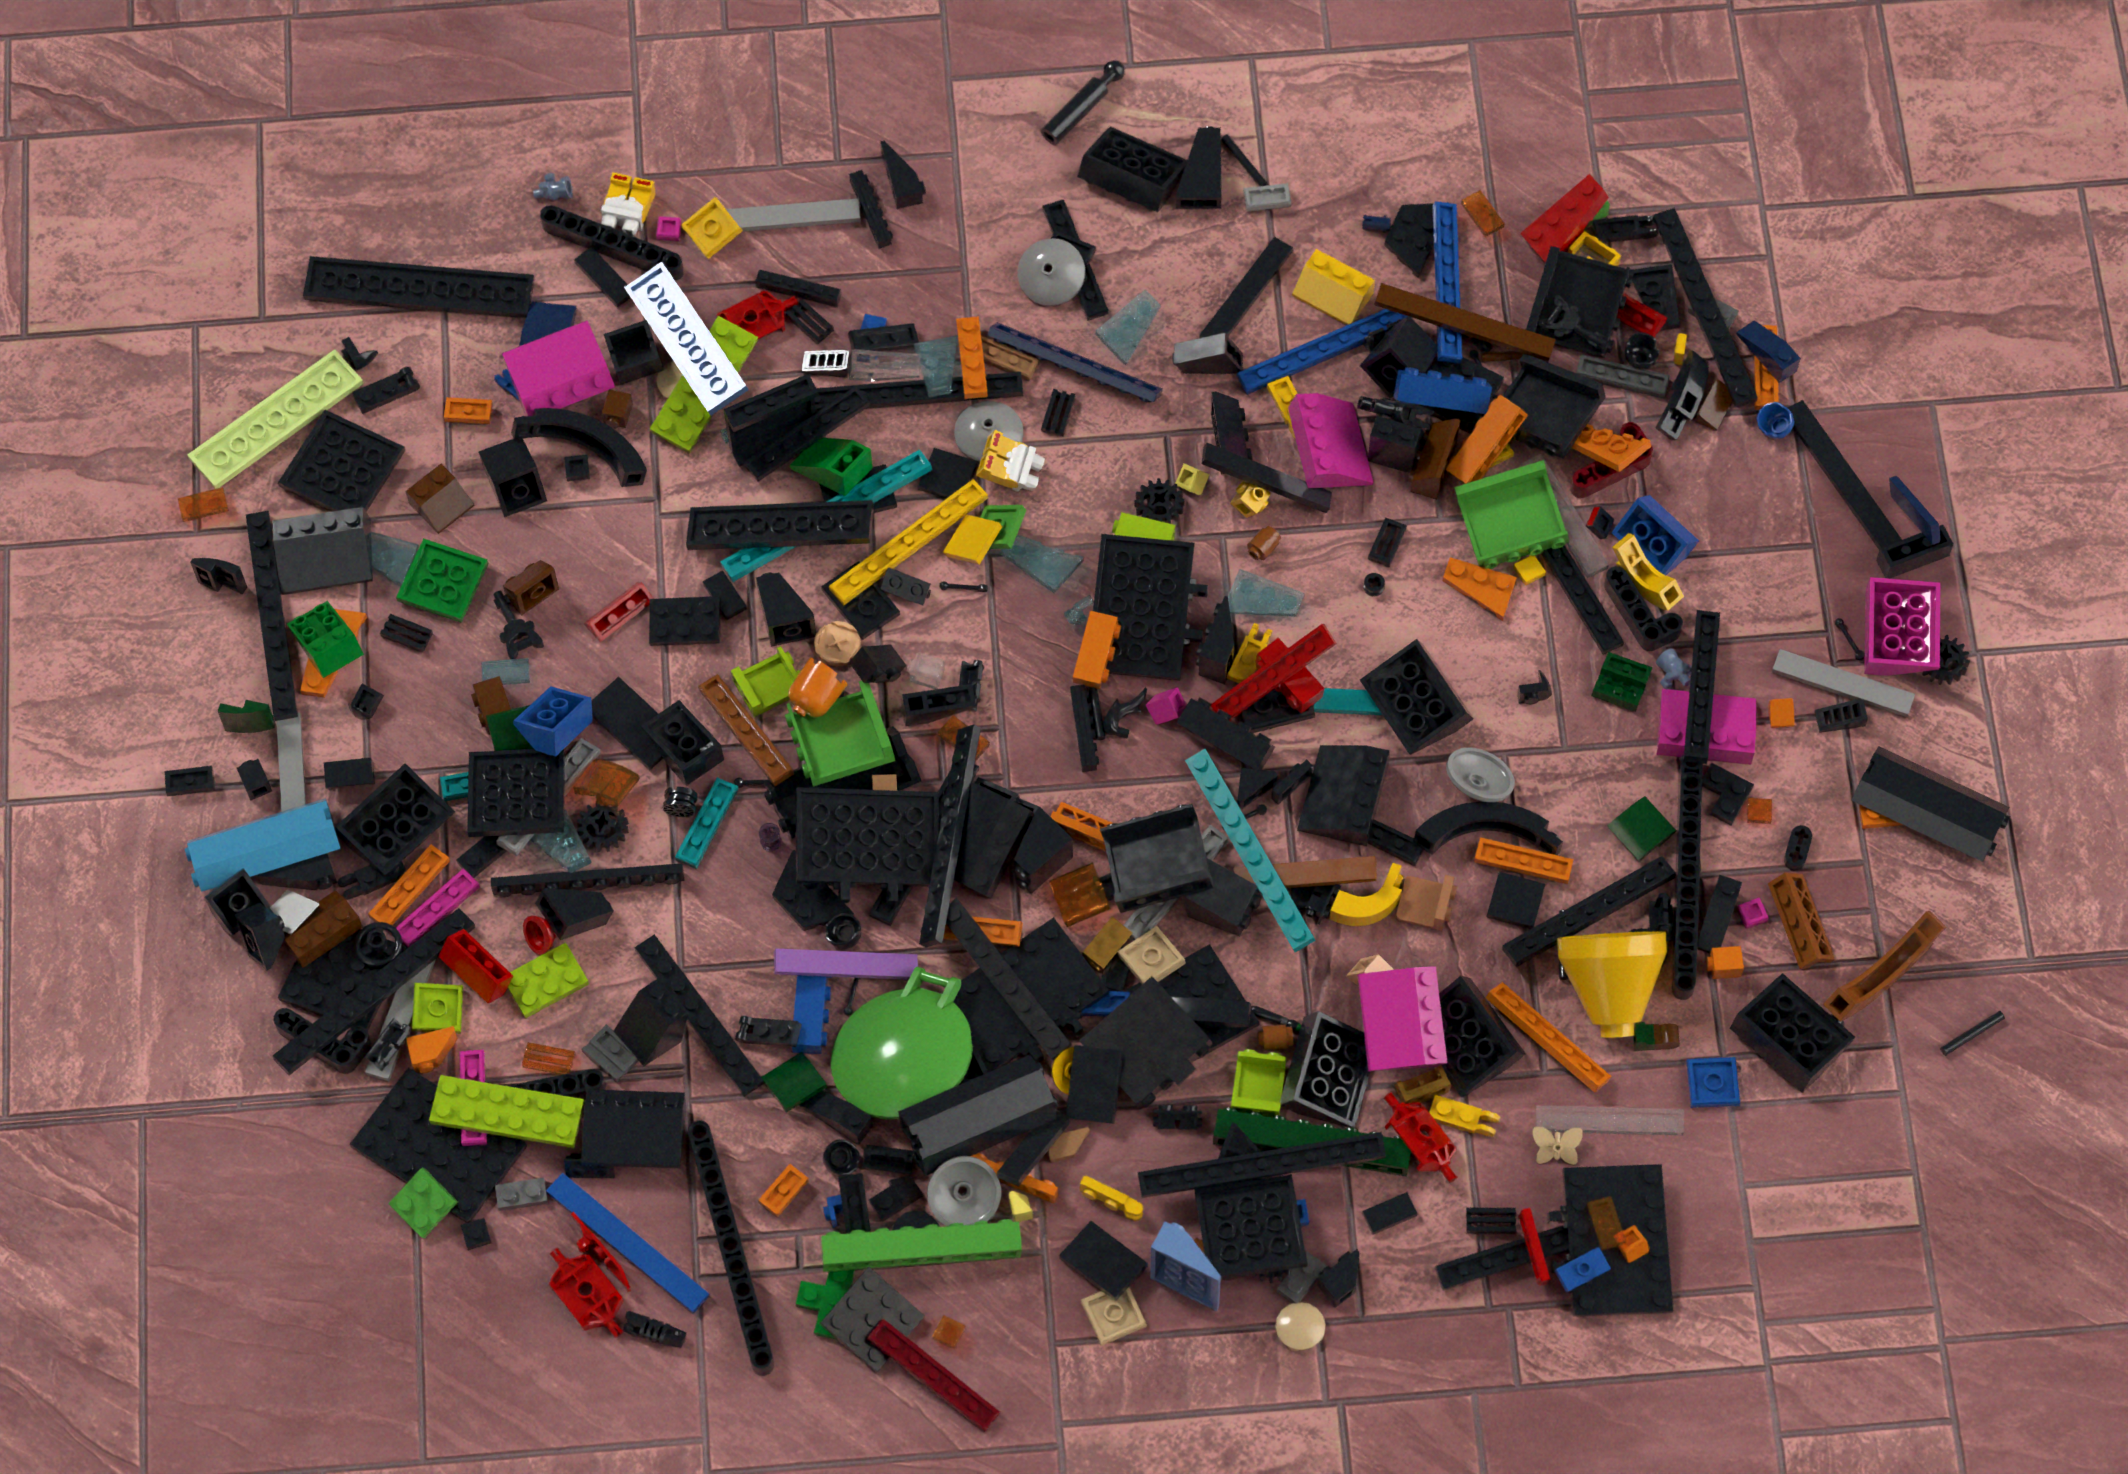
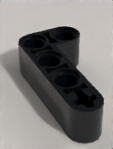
M1619 566L1608 569L1604 588L1641 648L1646 651H1655L1677 640L1682 630V618L1676 613H1668L1655 619L1627 572ZM1628 597L1632 599V601L1628 602L1623 600L1622 598ZM1641 616L1644 620H1637L1634 617ZM1673 625L1676 629H1669L1666 626ZM1646 635H1653L1655 639H1649Z
M288 1008L279 1009L273 1017L278 1033L289 1041L313 1024ZM361 1026L352 1027L341 1041L335 1039L330 1043V1047L327 1050H321L315 1057L338 1072L349 1074L356 1069L371 1048L368 1032ZM356 1038H365L362 1043H353ZM344 1056L350 1057V1059L345 1063L339 1062V1060Z

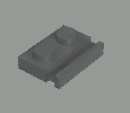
M607 1024L582 1048V1052L616 1082L639 1062Z

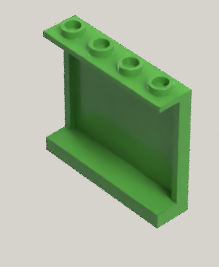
M1544 460L1454 487L1478 566L1492 569L1500 563L1515 562L1523 556H1535L1542 553L1543 550L1549 548L1558 549L1569 543L1568 532L1565 529Z
M859 681L860 692L837 698L830 709L818 718L810 717L807 714L805 717H802L792 711L790 703L786 704L789 712L785 714L787 725L789 728H794L790 733L794 745L799 744L800 746L796 748L800 762L805 761V764L802 765L805 778H811L813 786L895 761L892 746L869 683Z

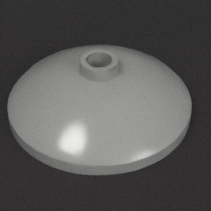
M1044 239L1034 243L1024 252L1018 265V281L1021 289L1029 299L1044 306H1057L1068 302L1080 291L1085 279V264L1082 256L1073 245L1060 239ZM1048 265H1051L1052 270L1050 272H1045V268Z
M996 401L978 402L966 408L958 417L954 429L955 441L959 450L967 458L980 463L987 438L994 430L1002 432L1004 437L1022 443L1023 425L1018 414L1009 406ZM991 423L992 426L986 427L985 424Z
M1461 748L1454 751L1447 760L1446 770L1450 780L1458 790L1470 798L1482 802H1498L1508 798L1514 789L1515 781L1511 770L1502 760L1487 751L1477 748Z
M971 1156L954 1157L942 1163L932 1174L927 1188L928 1204L934 1216L946 1226L952 1223L974 1225L978 1221H989L995 1214L1001 1200V1185L994 1170L984 1161ZM961 1186L966 1187V1192L963 1194L958 1193V1188Z

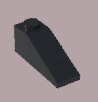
M885 140L880 141L881 155L896 208L900 209L922 204V195L926 194L924 182L919 181L917 173Z
M972 684L902 694L901 706L905 727L931 723L976 708Z
M328 853L258 874L261 884L268 886L325 890L337 883Z
M1719 875L1697 941L1698 950L1711 953L1712 948L1722 946L1742 886L1741 881Z
M823 1090L799 1105V1107L858 1146L873 1127L870 1115L852 1103Z

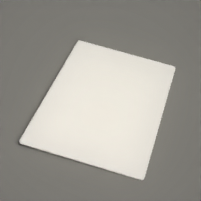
M286 890L270 909L275 915H280L285 925L283 931L292 934L319 906V903Z

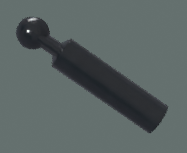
M1117 60L1106 63L1100 79L1092 77L1041 129L1043 137L1050 144L1057 145L1108 93L1106 86L1110 82L1119 81L1124 77V65Z

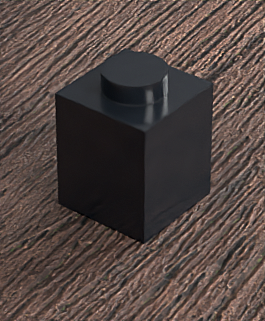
M259 759L245 761L241 766L237 767L250 801L272 792Z

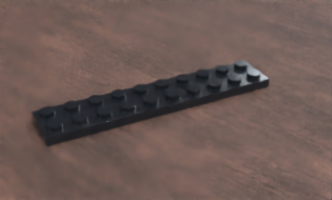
M310 256L303 298L310 301L526 318L531 305L535 278L533 274Z

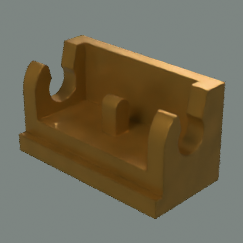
M1112 916L1085 948L1082 955L1096 971L1103 970L1132 935V932Z
M1441 1065L1432 1071L1403 1082L1401 1080L1397 1081L1394 1084L1401 1103L1404 1102L1405 1104L1412 1102L1423 1103L1434 1099L1435 1095L1442 1096L1449 1093L1451 1086Z

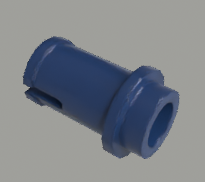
M1384 215V217L1363 216L1362 229L1382 230L1383 233L1390 230L1391 217H1387V215Z

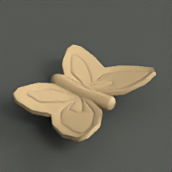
M1534 1127L1533 1138L1540 1147L1537 1152V1163L1548 1162L1553 1157L1559 1160L1561 1157L1569 1164H1576L1578 1161L1575 1147L1581 1142L1583 1130L1581 1128H1571L1564 1132L1562 1138L1560 1132H1555L1554 1139L1551 1131L1544 1127Z

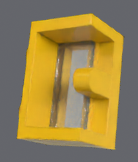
M1585 231L1568 250V253L1614 266H1619L1621 255L1615 249L1609 248L1595 236H1591Z

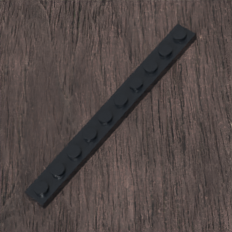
M1675 208L1653 214L1654 223L1735 408L1757 402V394Z
M1021 372L985 374L988 397L965 399L962 376L816 388L819 396L814 398L817 413L855 386L859 388L870 402V406L866 409L1023 396Z
M269 511L245 514L273 717L275 721L298 717L270 514Z
M975 724L958 729L919 941V944L925 948L943 942L981 730Z
M458 908L272 1055L273 1060L290 1076L436 960L447 937L462 929L469 933L475 929V923Z
M1382 1132L1141 1171L1138 1172L1141 1197L1146 1198L1386 1158Z

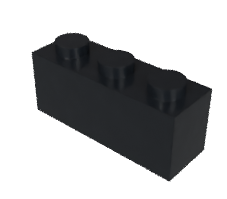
M1939 526V543L1932 545L1921 532L1880 548L1876 561L1884 577L1890 579L1950 556L1954 543L1945 526Z

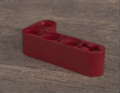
M1627 422L1620 429V436H1623L1625 433L1633 435V439L1636 440L1647 439L1641 428L1634 422ZM1652 445L1644 452L1646 456H1639L1620 472L1598 461L1577 470L1572 476L1571 493L1577 498L1588 497L1648 467L1653 453ZM1603 472V473H1605L1606 475H1605V476H1600V475H1598L1597 473Z

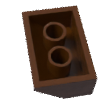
M1459 419L1432 423L1430 431H1425L1422 443L1425 444L1423 450H1418L1415 463H1418L1416 470H1411L1408 482L1411 483L1410 492L1437 500L1447 473L1446 468L1453 456L1458 441Z
M336 890L318 901L319 906L292 934L283 931L285 935L283 943L302 968L363 928L359 916L347 900Z

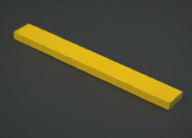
M972 479L829 585V590L843 605L847 604L886 574L888 567L894 569L988 499V494Z

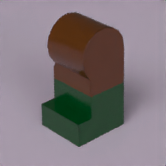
M1637 1022L1634 1025V1051L1668 1050L1680 1046L1679 1027L1677 1024L1667 1023L1659 1025Z

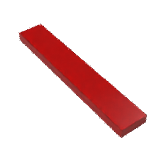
M1325 624L1319 625L1211 703L1212 709L1217 712L1219 709L1231 715L1230 720H1232L1336 645V641Z

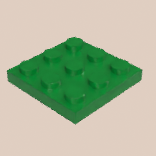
M423 538L396 596L397 602L462 623L488 567V560Z

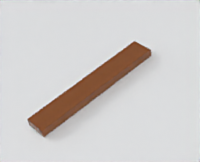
M718 674L698 686L701 694L774 787L794 775L791 766Z
M1375 856L1272 864L1285 888L1377 881V862ZM1245 866L1234 867L1235 874L1255 884Z

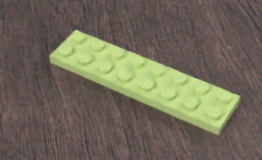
M334 349L190 452L188 458L217 490L319 417L324 410L330 409L362 386L363 380Z

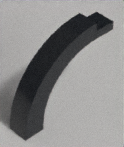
M534 408L533 416L514 418L511 431L513 439L554 437L575 442L599 455L612 468L621 487L643 485L647 469L640 455L629 441L605 423L582 413L556 408Z
M1482 801L1456 805L1435 814L1416 829L1413 840L1415 844L1431 855L1448 841L1463 834L1477 831H1498L1512 834L1530 842L1543 852L1559 855L1563 843L1557 834L1547 830L1549 821L1542 816L1516 805Z

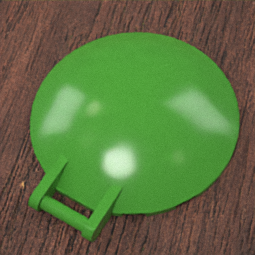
M915 967L904 989L877 996L862 1005L848 1018L836 1037L831 1055V1071L834 1083L847 1102L852 1103L872 1117L899 1119L898 1111L960 1084L970 1065L973 1045L969 1023L960 1008L953 1002L961 987V980L959 978H946L926 972L924 968ZM925 981L946 988L943 994L920 988V986Z

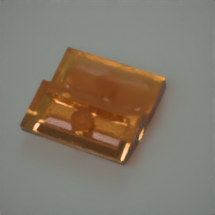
M594 759L573 785L575 794L595 796L597 804L618 807L639 781L640 777L634 771L619 764Z
M1093 862L1049 880L1066 927L1111 909Z

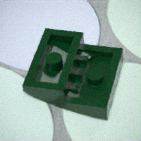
M1608 652L1591 696L1636 712L1653 667Z
M245 700L244 707L241 708L220 703L218 714L225 731L256 733L275 728L276 723L269 704Z
M530 705L486 715L494 751L534 749L513 723Z
M1646 796L1639 799L1607 825L1638 861L1643 860L1657 846L1660 847L1677 832Z
M802 1052L761 1076L767 1089L777 1099L786 1113L827 1088L824 1079Z

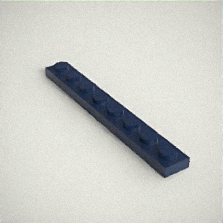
M996 322L989 328L988 336L993 337V340L998 343H1008L1020 352L1028 351L1033 353L1040 360H1050L1055 362L1056 366L1060 368L1075 370L1082 377L1090 376L1095 378L1102 385L1115 386L1120 392L1137 395L1144 402H1155L1161 396L1163 388L999 322Z

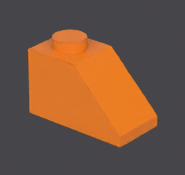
M454 1026L406 1038L414 1071L428 1073L441 1065L457 1041Z

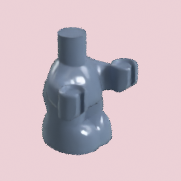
M547 173L545 175V182H540L539 184L540 189L533 190L535 199L543 197L550 200H557L559 198L571 199L573 196L569 176L562 177L560 181L556 182L554 173Z
M1671 648L1664 651L1656 661V665L1666 672L1660 684L1664 689H1667V687L1672 686V680L1679 679L1684 686H1688L1690 684L1688 676L1691 674V665L1684 663L1674 649Z

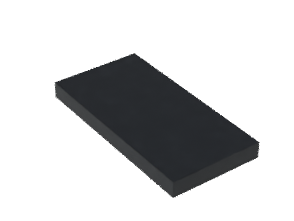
M618 676L591 700L592 717L650 771L663 757L642 730L641 725L659 713Z

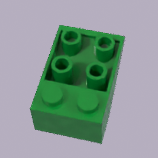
M837 438L820 439L804 450L789 465L790 469L843 496H846L873 468L870 448L854 440Z
M328 601L317 605L314 609L287 623L296 640L323 678L364 655L354 633Z

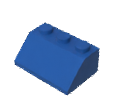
M1650 495L1637 498L1611 532L1619 540L1628 533L1633 534L1647 560L1664 575H1667L1686 559L1699 542L1691 532Z
M550 686L513 721L514 726L536 751L557 756L593 722L591 697Z

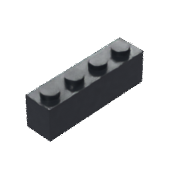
M1201 697L1198 700L1193 698L1189 700L1177 721L1178 724L1253 769L1262 770L1275 749V746L1270 744L1272 739L1262 733H1259L1258 736L1250 732L1252 727L1242 721H1239L1238 724L1230 720V714L1221 709L1218 712L1210 708L1212 704Z

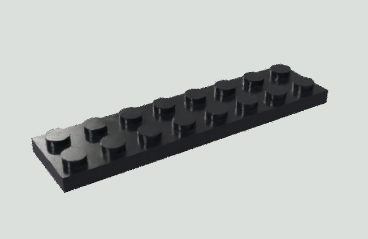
M873 500L690 507L686 547L687 550L870 544L874 504Z

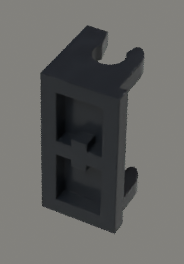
M371 757L323 762L326 789L375 784L374 762Z

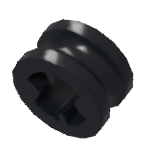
M1378 573L1368 574L1364 579L1365 593L1372 597L1383 593L1385 585L1383 576ZM1378 582V586L1370 587V583Z

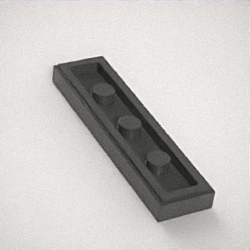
M1580 355L1576 370L1577 374L1604 385L1663 399L1665 398L1670 375L1637 369L1632 366Z

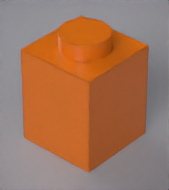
M1741 946L1712 948L1710 956L1706 957L1707 971H1711L1712 979L1738 978L1742 976L1744 964Z

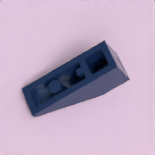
M1755 320L1736 332V335L1779 383L1797 372L1801 359L1786 341Z

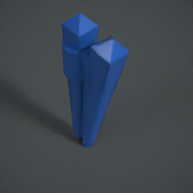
M508 369L503 370L502 376L500 374L494 375V381L519 400Z

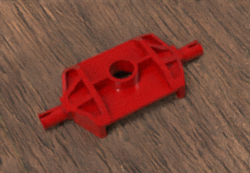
M761 291L717 313V317L720 316L760 339L778 329L784 332V312L795 304L798 305V301L793 296L782 302L781 299H776L771 293ZM753 314L757 318L752 322H748L745 320V317Z
M1392 1092L1388 1093L1383 1099L1393 1109V1113L1384 1128L1386 1130L1391 1127L1394 1128L1420 1162L1416 1168L1418 1171H1439L1449 1183L1454 1182L1458 1176L1455 1175L1449 1165L1451 1163L1450 1159L1457 1149L1423 1104L1420 1102L1399 1103ZM1421 1131H1425L1428 1136L1423 1135Z
M555 1248V1252L551 1251L550 1256L558 1264V1269L552 1275L549 1286L575 1317L583 1331L605 1326L610 1330L614 1338L619 1337L618 1333L621 1335L623 1330L614 1320L624 1300L590 1255H579L568 1259V1257H564L559 1248ZM582 1285L592 1286V1292L589 1295L584 1296L579 1293V1288Z

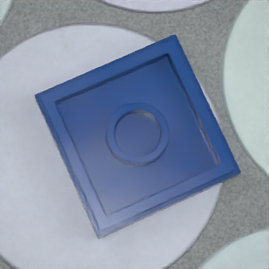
M1736 1057L1687 1059L1686 1067L1691 1108L1740 1106Z

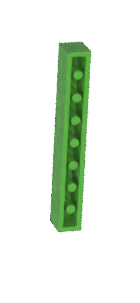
M1004 1219L998 1223L990 1224L987 1221H978L974 1225L952 1223L948 1227H939V1225L933 1224L921 1229L906 1226L900 1228V1230L890 1231L888 1228H880L875 1230V1232L854 1230L850 1234L829 1232L821 1236L823 1272L867 1269V1267L885 1268L1020 1258L1022 1252L1019 1221L1013 1222L1011 1219Z

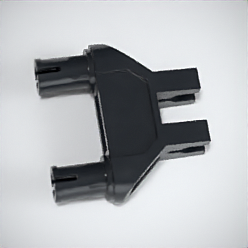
M1360 396L1357 404L1358 409L1376 413V416L1429 429L1430 424L1422 422L1421 419L1416 418V415H1433V410L1385 397L1379 400Z

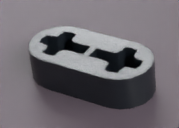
M1796 826L1791 832L1784 856V864L1790 870L1797 871L1805 865L1812 841V832L1806 826ZM1800 833L1804 834L1801 845L1797 844ZM1795 851L1799 852L1797 863L1792 862Z

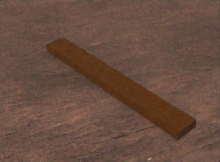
M1381 283L1374 303L1375 306L1405 316H1411L1412 318L1522 354L1525 353L1549 362L1556 340Z

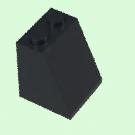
M1408 316L1389 330L1361 363L1360 367L1389 398H1392L1394 396L1398 370L1405 371L1406 367L1418 369L1419 373H1425L1437 354L1438 348L1436 343L1412 317Z
M1377 416L1370 434L1368 461L1410 473L1414 469L1416 455L1421 448L1425 432L1421 428Z
M511 439L478 451L484 471L504 517L547 502L537 466L523 439Z
M769 572L756 577L760 604L771 647L814 638L816 635L814 614L779 572Z
M1041 807L1036 809L1014 858L1015 882L1021 889H1027L1031 894L1073 858V838Z
M1207 858L1214 888L1183 896L1182 899L1187 915L1191 919L1240 936L1243 930L1249 927L1253 910L1257 909L1260 905L1261 896L1258 886Z
M656 979L638 991L615 1027L614 1033L644 1067L682 1042L688 1012L661 981Z

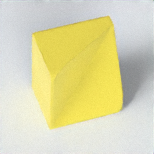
M1184 463L1175 484L1192 493L1201 495L1210 474Z
M1010 1191L1009 1203L1013 1220L1020 1222L1033 1219V1211L1030 1208L1028 1197L1024 1194Z

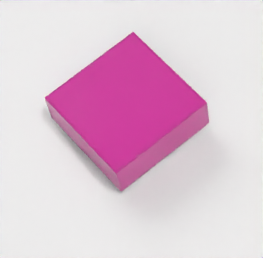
M658 217L657 240L679 241L681 218Z
M1760 897L1737 905L1736 909L1746 929L1768 922L1769 917Z

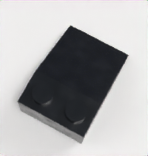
M680 700L641 725L642 730L668 766L686 786L724 761L721 744Z

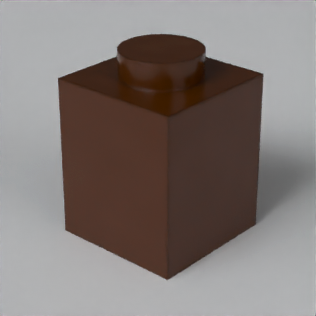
M609 389L602 410L603 423L612 428H626L633 407L630 393Z

